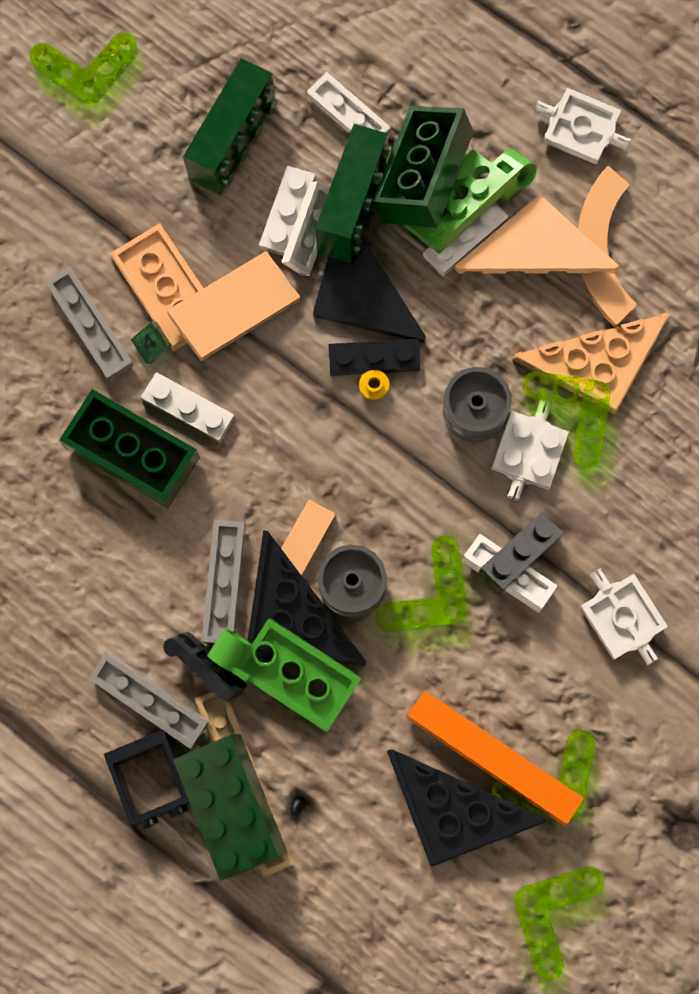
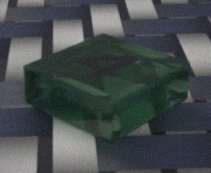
M153 321L130 339L146 364H152L172 347L159 324Z

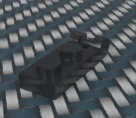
M183 632L164 642L163 649L168 656H177L189 667L190 672L194 676L201 678L211 688L212 692L225 702L241 695L248 686L237 675L212 661L207 656L210 650L190 632Z

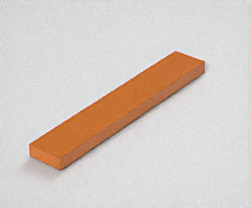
M426 691L423 692L407 714L408 720L565 827L584 800L582 796Z

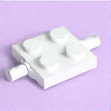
M566 89L562 100L555 107L538 101L534 109V113L550 118L543 143L597 165L602 152L609 144L626 151L630 143V138L628 139L615 133V125L621 113L620 109L572 89Z
M539 401L535 417H528L511 411L491 466V470L505 474L509 479L513 480L507 495L509 499H512L514 496L513 500L519 501L524 485H535L546 490L551 486L569 431L552 426L546 421L552 406L548 402L545 405V401Z
M601 568L590 574V577H592L600 591L593 599L581 605L580 609L612 659L615 660L627 652L638 650L647 666L656 661L658 657L648 643L656 634L668 626L636 576L633 574L621 582L610 584Z

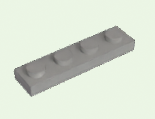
M71 267L45 281L48 289L108 381L134 366Z
M214 519L201 642L204 644H215L224 628L235 633L245 522Z
M110 652L103 654L88 678L190 749L194 748L210 723L208 719Z

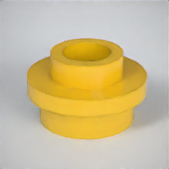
M379 370L367 371L359 381L360 391L367 399L379 400L389 391V379ZM377 380L380 386L375 389L371 388L369 382Z

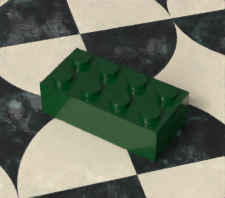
M243 58L239 60L183 155L190 181L218 195L221 194L224 187L228 188L231 185L235 176L234 170L238 163L242 164L245 161L249 152L248 146L252 139L256 140L263 129L262 122L266 115H271L277 105L275 97L276 87L274 86L273 74Z
M409 107L372 201L383 223L438 228L474 133L464 108Z
M353 124L315 228L317 254L348 263L352 262L354 254H360L364 243V238L361 237L363 229H369L373 218V212L371 211L372 201L392 150V146L388 145V133Z
M91 389L59 439L63 447L69 452L169 509L200 459L196 448Z
M230 734L173 760L220 881L232 878L288 854L241 734Z

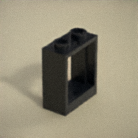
M164 730L103 754L130 826H139L141 830L158 824L157 818L169 813L172 818L189 811L187 805L190 802L173 761L176 759V755L167 732ZM163 748L181 798L139 815L120 765Z

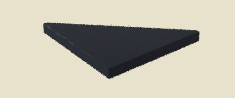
M365 239L360 254H354L351 263L328 256L313 317L404 339H419V342L425 343L426 335Z
M263 530L247 641L253 644L270 618L337 662L366 665L364 657L268 531ZM260 645L257 648V651L274 653L273 649L268 645Z
M394 749L387 750L431 867L546 823V819L543 816Z

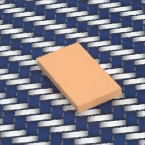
M159 223L110 253V256L174 352L187 344V342L168 317L167 310L204 288Z
M267 251L170 308L167 310V315L199 360L203 361L298 303L300 296Z

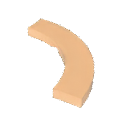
M609 166L599 175L591 187L578 223V229L608 256L607 236L610 218L615 206L630 186L628 182ZM610 271L581 273L583 282H585L594 304L616 328L636 308L637 303L622 288L615 273H610Z

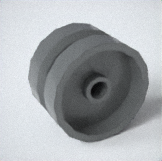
M471 367L461 370L451 378L445 389L442 415L446 426L456 437L467 442H483L494 438L502 431L509 416L512 397L509 386L499 373L486 367Z
M351 544L338 547L329 553L319 567L318 586L321 598L327 608L341 618L348 619L366 617L379 608L385 597L387 575L384 564L376 553L364 546ZM351 577L356 578V582H358L354 586L347 584Z

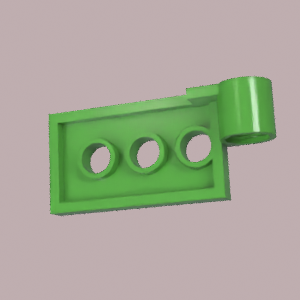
M472 149L463 159L444 210L446 215L441 218L438 228L403 226L440 254L501 196L502 199L507 201L518 190L528 187L536 176L537 167L514 149L506 150L492 163ZM489 173L487 178L476 180L480 174ZM460 193H468L463 199H455Z
M270 618L253 644L231 630L224 628L207 655L221 667L234 673L244 681L248 680L326 732H328L362 679ZM260 645H268L273 649L274 657L271 661L262 662L258 659L256 651ZM295 662L299 665L301 672L298 678L288 679L283 674L285 663ZM321 679L326 683L327 692L323 696H314L310 692L309 684L312 680Z

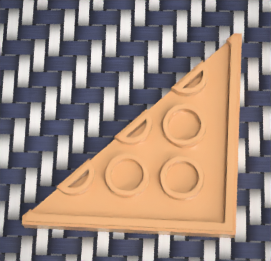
M539 194L457 263L455 270L458 274H464L465 271H482V274H506V271H524L525 274L548 273V271H567V273L610 271V273H617L619 265Z
M663 313L660 316L629 322L604 331L592 332L564 342H555L527 352L515 353L512 360L615 415L670 314Z

